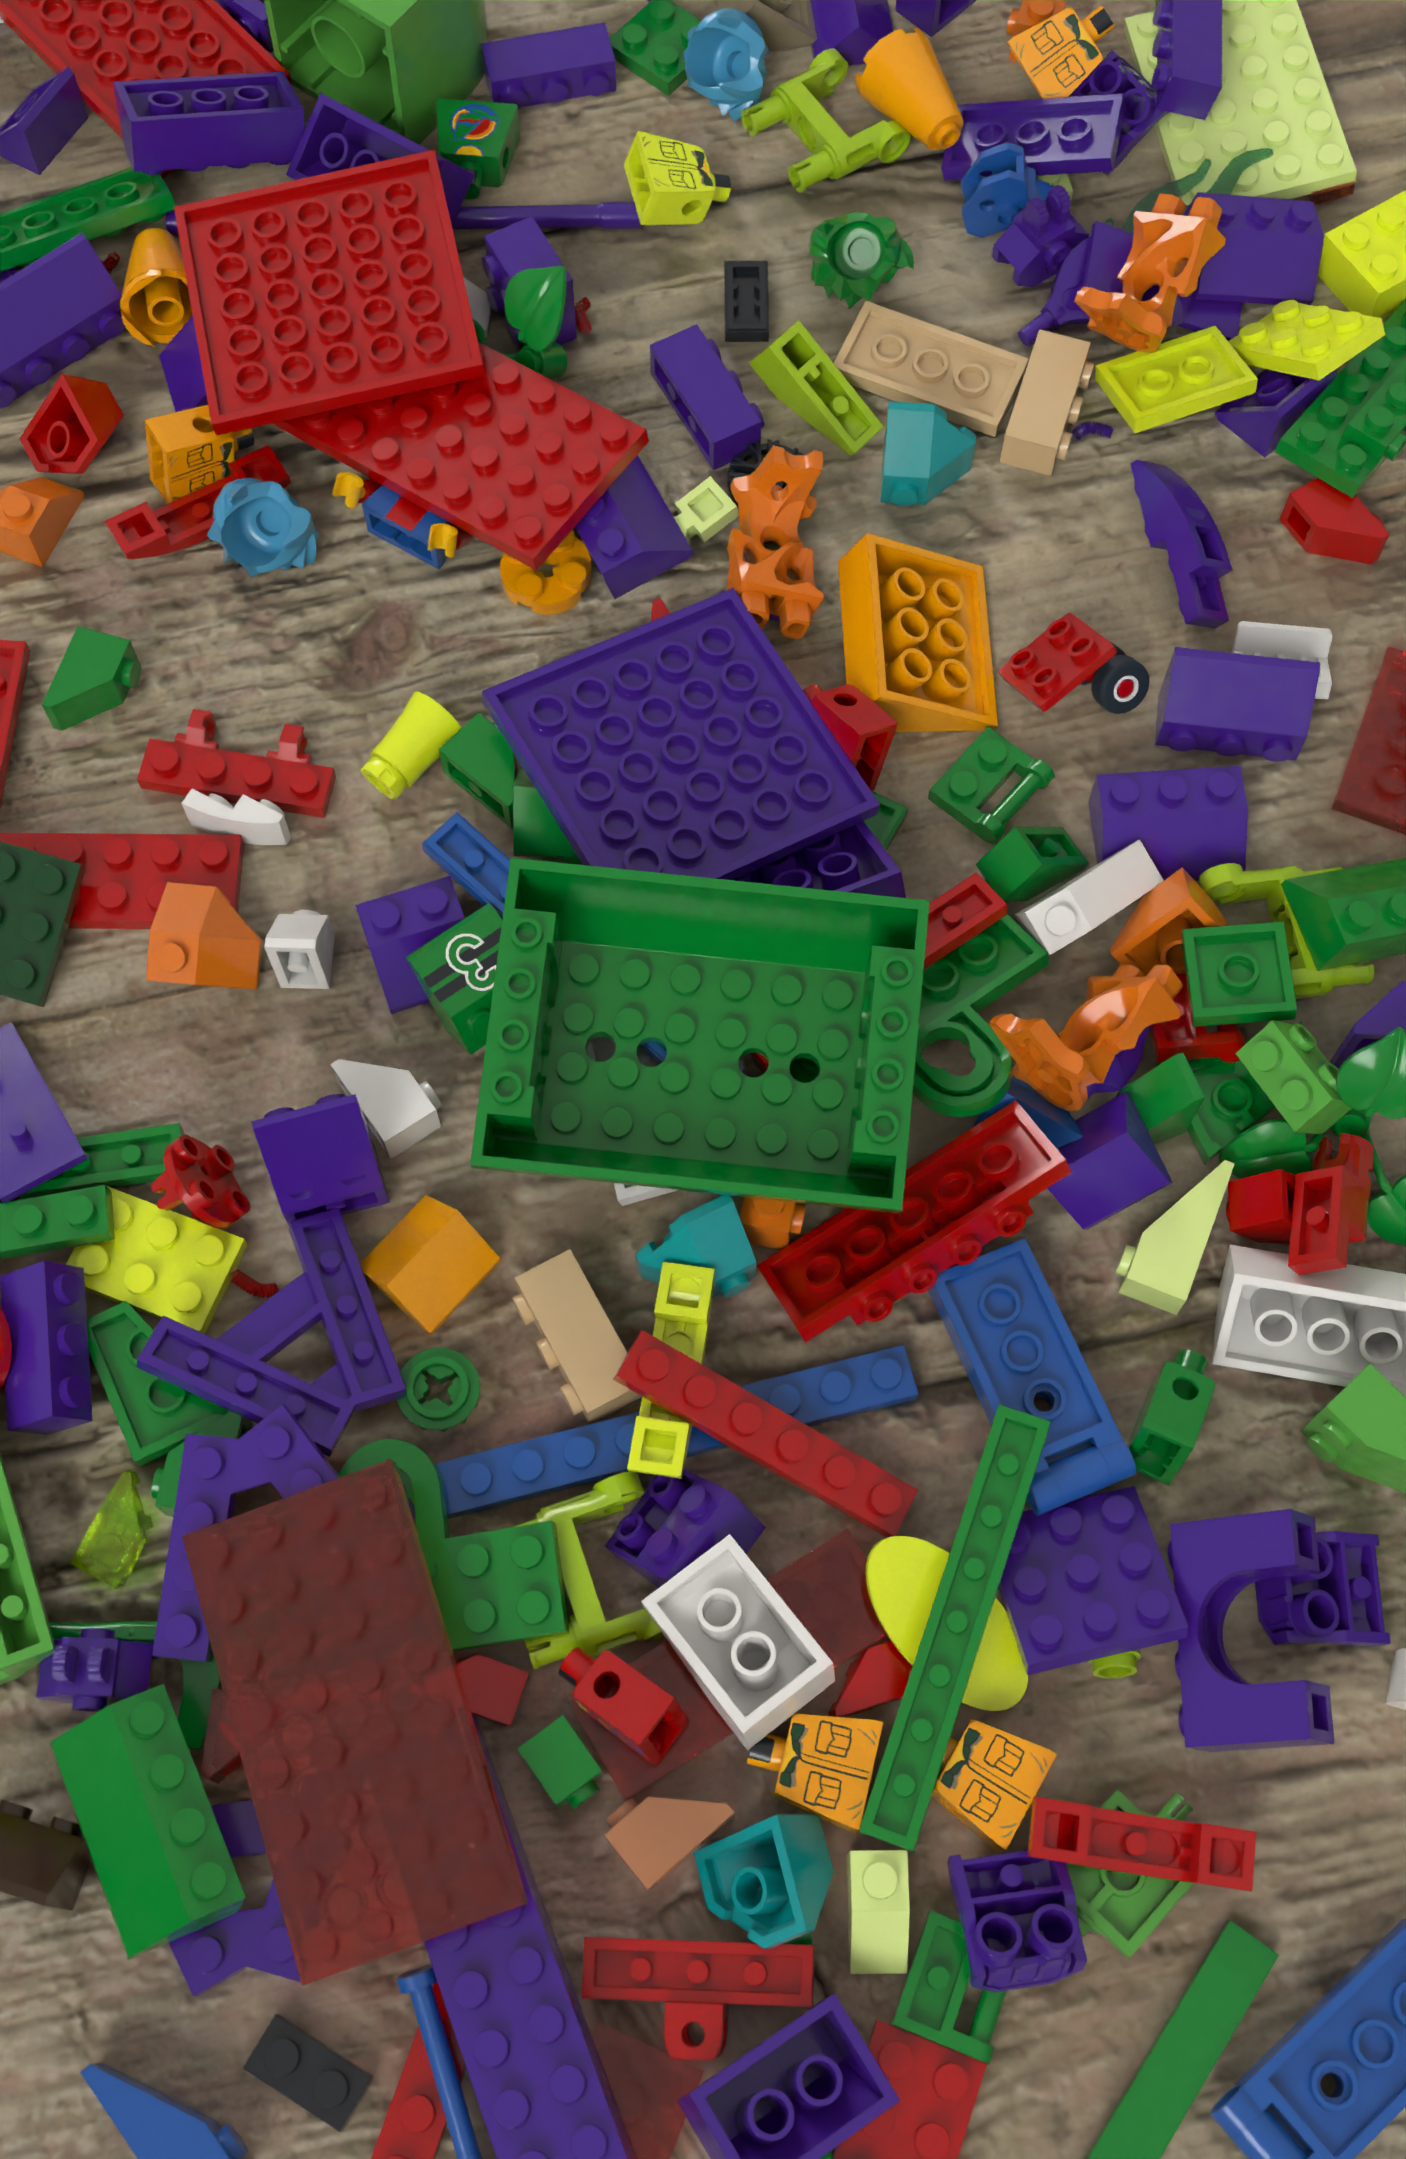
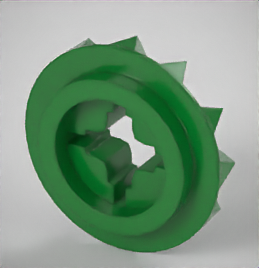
M448 1348L424 1350L413 1356L400 1372L406 1392L405 1397L397 1399V1402L404 1416L422 1430L429 1429L445 1432L451 1427L465 1423L474 1408L478 1406L481 1384L477 1371L468 1358L455 1350ZM428 1374L432 1380L436 1379L440 1384L448 1380L452 1381L453 1384L447 1389L452 1405L448 1406L446 1402L442 1403L438 1398H434L430 1402L426 1401L425 1398L430 1394V1389L425 1375Z

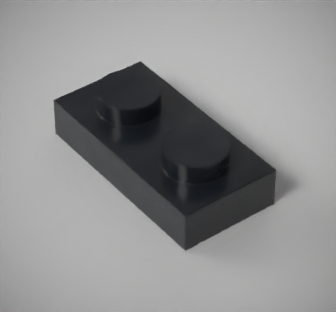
M275 2014L243 2069L339 2132L345 2129L374 2079L373 2075L279 2014Z

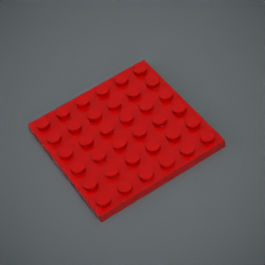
M435 149L174 207L211 424L216 436L486 376Z

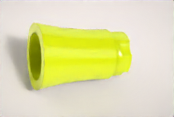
M415 691L401 715L385 737L370 753L371 758L360 771L366 780L376 787L379 792L393 800L399 797L405 788L413 786L419 777L440 757L439 749L462 727L439 703L429 696Z

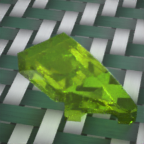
M131 1469L123 1472L110 1491L70 1563L114 1589L125 1585L147 1540L145 1530L154 1527L150 1514L145 1515L136 1486V1484L140 1483L138 1474Z

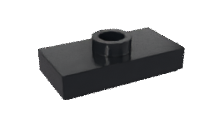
M724 261L725 342H769L768 261Z

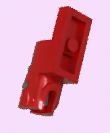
M1341 1133L1338 1152L1332 1149V1141L1326 1136L1321 1140L1319 1150L1315 1155L1313 1171L1296 1174L1288 1267L1297 1275L1346 1268L1348 1243L1364 1241L1366 1239L1368 1199L1373 1183L1374 1146L1360 1136Z

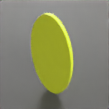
M892 1536L880 1540L871 1549L866 1562V1584L872 1606L883 1629L898 1651L913 1667L950 1553L932 1543L915 1537ZM996 1597L962 1700L963 1704L987 1711H1002L1015 1706L1024 1696L1028 1684V1675L1007 1612Z

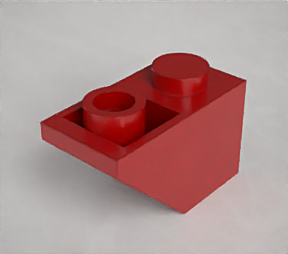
M1319 478L1289 493L1279 519L1307 553L1370 565L1378 561L1390 535L1386 531L1381 519L1367 509L1357 497V494L1351 498Z

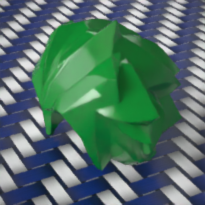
M852 212L824 220L819 226L814 228L810 235L808 254L813 259L811 280H815V286L824 287L827 297L836 293L840 301L845 298L848 309L861 298L870 301L878 285L888 283L894 277L897 270L905 267L914 269L912 250L906 241L901 238L894 220L888 217L874 218L869 213Z

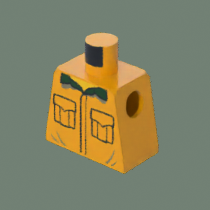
M1102 5L1081 21L1070 6L1012 37L1006 44L1042 99L1069 97L1104 59L1095 42L1114 29L1115 26Z
M208 405L145 420L150 480L166 504L229 476L228 463L235 461L234 453L254 445V436L251 428L216 436L211 424Z
M793 1714L787 1739L771 1734L766 1735L750 1748L747 1764L779 1772L773 1795L776 1799L808 1814L819 1815L821 1820L847 1832L857 1834L863 1817L883 1722L869 1719Z
M971 1719L966 1724L958 1740L950 1738L932 1797L990 1848L1000 1854L1007 1850L1057 1754L1050 1749Z

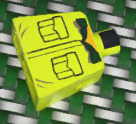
M637 131L624 162V168L641 225L699 224L703 221L712 201L726 202L728 200L731 190L730 178L728 175L710 172L705 152L702 148Z

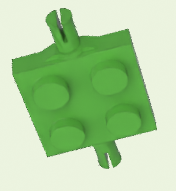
M1118 1789L1100 1806L1103 1809L1153 1816L1137 1809ZM1174 1793L1173 1797L1155 1817L1183 1821L1193 1811V1807L1186 1802L1171 1817V1814L1184 1801L1182 1796ZM1066 1863L1075 1892L1082 1937L1088 1930L1099 1934L1110 1942L1126 1959L1135 1953L1193 1885V1883Z

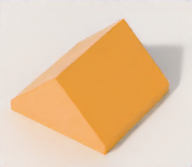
M425 1195L364 1258L360 1266L365 1279L432 1336L501 1262V1259L458 1210Z

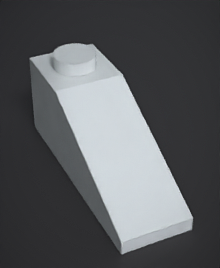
M1139 839L1017 912L1014 916L1019 925L1048 952V955H1051L1093 930L1151 891L1164 880Z

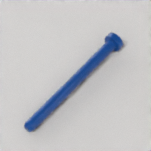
M432 1964L424 1965L399 1975L396 1978L400 1994H410L457 2159H482L432 1984L437 1982Z

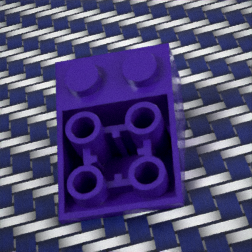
M344 1094L327 1095L317 1100L316 1105L297 1110L289 1107L278 1108L266 1113L263 1119L251 1121L277 1200L288 1225L289 1221L336 1208L340 1209L343 1216L389 1203L376 1147L356 1094L350 1096Z

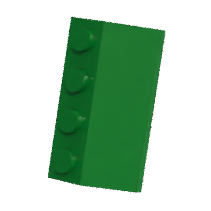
M1406 858L1285 879L1281 883L1317 971L1406 954Z
M164 1684L108 1705L50 1742V1747L128 1960L239 1911L246 1896Z

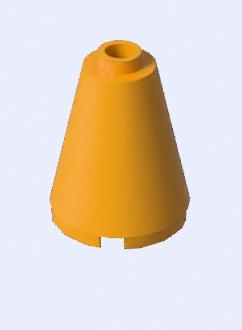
M913 27L915 32L907 34L903 29L895 30L880 39L865 55L863 61L867 66L862 76L858 72L856 74V90L867 103L890 120H896L910 135L929 149H947L958 141L964 122L931 42L919 28Z
M149 228L136 236L120 298V312L123 324L127 330L142 343L154 347V342L170 343L192 317L181 248L174 236L161 228Z

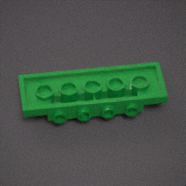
M1406 299L1383 324L1385 335L1350 360L1282 436L1275 450V453L1351 498L1359 492L1387 458L1394 461L1406 444Z

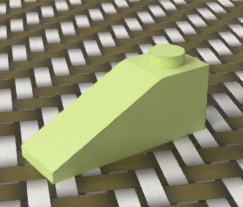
M1224 1160L1143 1231L1135 1247L1128 1244L1125 1245L1115 1273L1124 1276L1118 1293L1169 1313L1178 1314L1189 1295L1235 1163Z

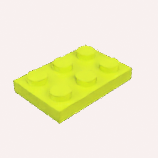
M1287 300L1275 305L1272 308V312L1258 322L1244 326L1239 331V335L1228 342L1247 365L1320 381L1385 335L1382 318L1361 315L1357 311L1345 312L1329 309L1328 306H1313L1298 303L1296 300Z
M1216 326L1161 343L1159 350L1156 352L1137 351L1098 364L1095 368L1096 382L1134 433L1256 393L1258 378Z
M108 1187L112 1192L115 1240L75 1246L66 1265L84 1268L85 1291L118 1304L127 1301L136 1311L159 1320L164 1315L205 1334L233 1277L232 1272L237 1269L248 1246L247 1242L239 1236L171 1210L159 1209L153 1203Z

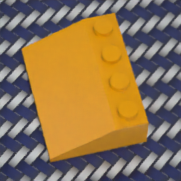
M866 533L838 561L846 684L854 685L894 718L898 723L895 732L984 731L987 727H990L992 730L998 727L983 566Z

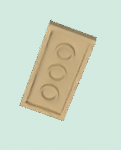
M865 300L834 361V365L852 386L896 402L935 404L947 413V420L996 437L1023 380L1029 358Z

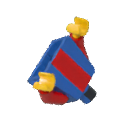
M340 472L337 474L332 495L335 497L346 496L344 503L350 509H355L358 503H363L362 508L368 532L437 569L442 567L447 557L453 558L456 550L469 545L473 540V535L372 479L362 480L359 476L350 472Z

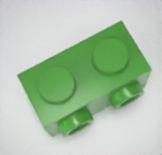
M1272 1020L1235 1053L1294 1132L1323 1134L1352 1109L1343 1102L1336 1087V1076L1339 1069L1328 1062L1318 1049L1314 1036L1299 1023Z

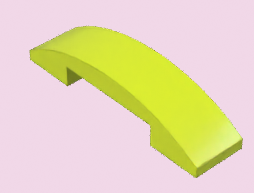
M663 1262L654 1310L656 1318L653 1336L703 1365L715 1269ZM642 1397L639 1416H636L627 1467L628 1471L681 1479L692 1425Z

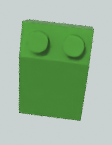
M1369 1363L1301 1432L1308 1438L1307 1444L1312 1452L1324 1462H1333L1340 1470L1406 1493V1397Z

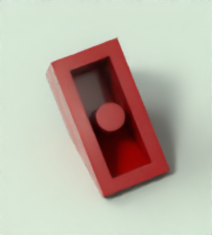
M1278 1169L1229 1181L1226 1216L1230 1225V1231L1258 1243L1290 1244L1296 1176Z

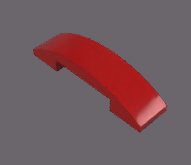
M269 445L228 463L230 475L154 511L151 510L147 502H144L105 520V523L127 559H141L169 554L210 539L207 533L214 521V518H212L214 515V503L228 482L243 478H254L262 482L273 481L285 489L291 483L290 477Z
M1033 1797L1027 1857L1181 1882L1252 1891L1256 1832Z

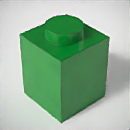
M564 1715L517 1749L559 1810L566 1804H569L572 1810H575L600 1791L596 1782L604 1774Z

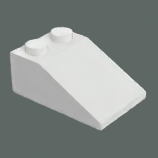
M730 1534L641 1601L709 1701L747 1750L835 1682L833 1662Z

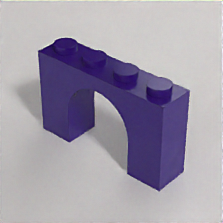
M1284 1509L1170 1524L1171 1541L1168 1544V1560L1174 1572L1175 1593L1189 1626L1187 1638L1178 1640L1179 1650L1175 1655V1670L1181 1681L1182 1706L1179 1710L1178 1722L1180 1731L1184 1736L1185 1747L1208 1752L1335 1744L1330 1686L1307 1680L1250 1684L1240 1677L1231 1666L1223 1643V1624L1227 1610L1234 1598L1245 1587L1267 1578L1320 1573L1315 1517L1293 1509Z

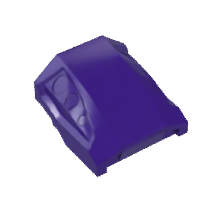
M1111 50L1069 97L1124 93L1126 108L1114 170L1165 114L1171 112L1156 109L1157 90L1153 89L1152 85L1124 58ZM1106 171V172H1103V173L1106 174V175H1108V174L1111 173L1112 171Z
M1340 1531L1316 1532L1320 1573L1267 1578L1255 1582L1258 1620L1274 1645L1334 1644L1384 1646L1391 1644L1390 1633H1385L1375 1549V1546H1379L1377 1534Z
M1028 1850L965 1860L961 1859V1855L949 1856L947 1863L950 1883L965 1937L970 1966L971 1987L1001 1992L1052 1984L1084 1969L1087 1956L1080 1931L1075 1892L1066 1863L1027 1857Z

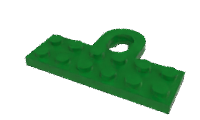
M1008 914L923 971L913 1094L926 1107L936 1113L951 1117H969L983 1113L997 1105L1007 1094L1013 1078L1011 1055L990 1025L978 1012L1048 966L1049 955ZM953 1039L960 1041L970 1049V1057L976 1065L971 1073L965 1076H955L945 1068L929 1065L924 1061L922 1055L930 1044L938 1040ZM751 1055L753 1063H754V1064L760 1069V1071L764 1074V1073H765V1070L759 1065V1063H758V1062L754 1059V1057ZM800 1058L791 1064L790 1073L797 1081L807 1083L815 1080L819 1075V1069L812 1060Z
M397 1439L378 1440L361 1447L345 1462L339 1476L369 1515H371L374 1507L377 1505V1491L384 1482L398 1480L404 1485L407 1498L415 1505V1527L410 1537L402 1544L394 1546V1549L416 1578L374 1613L367 1612L337 1570L237 1599L239 1629L241 1630L240 1645L243 1682L249 1685L569 1633L556 1523L546 1521L450 1537L444 1482L438 1466L427 1453L415 1445Z

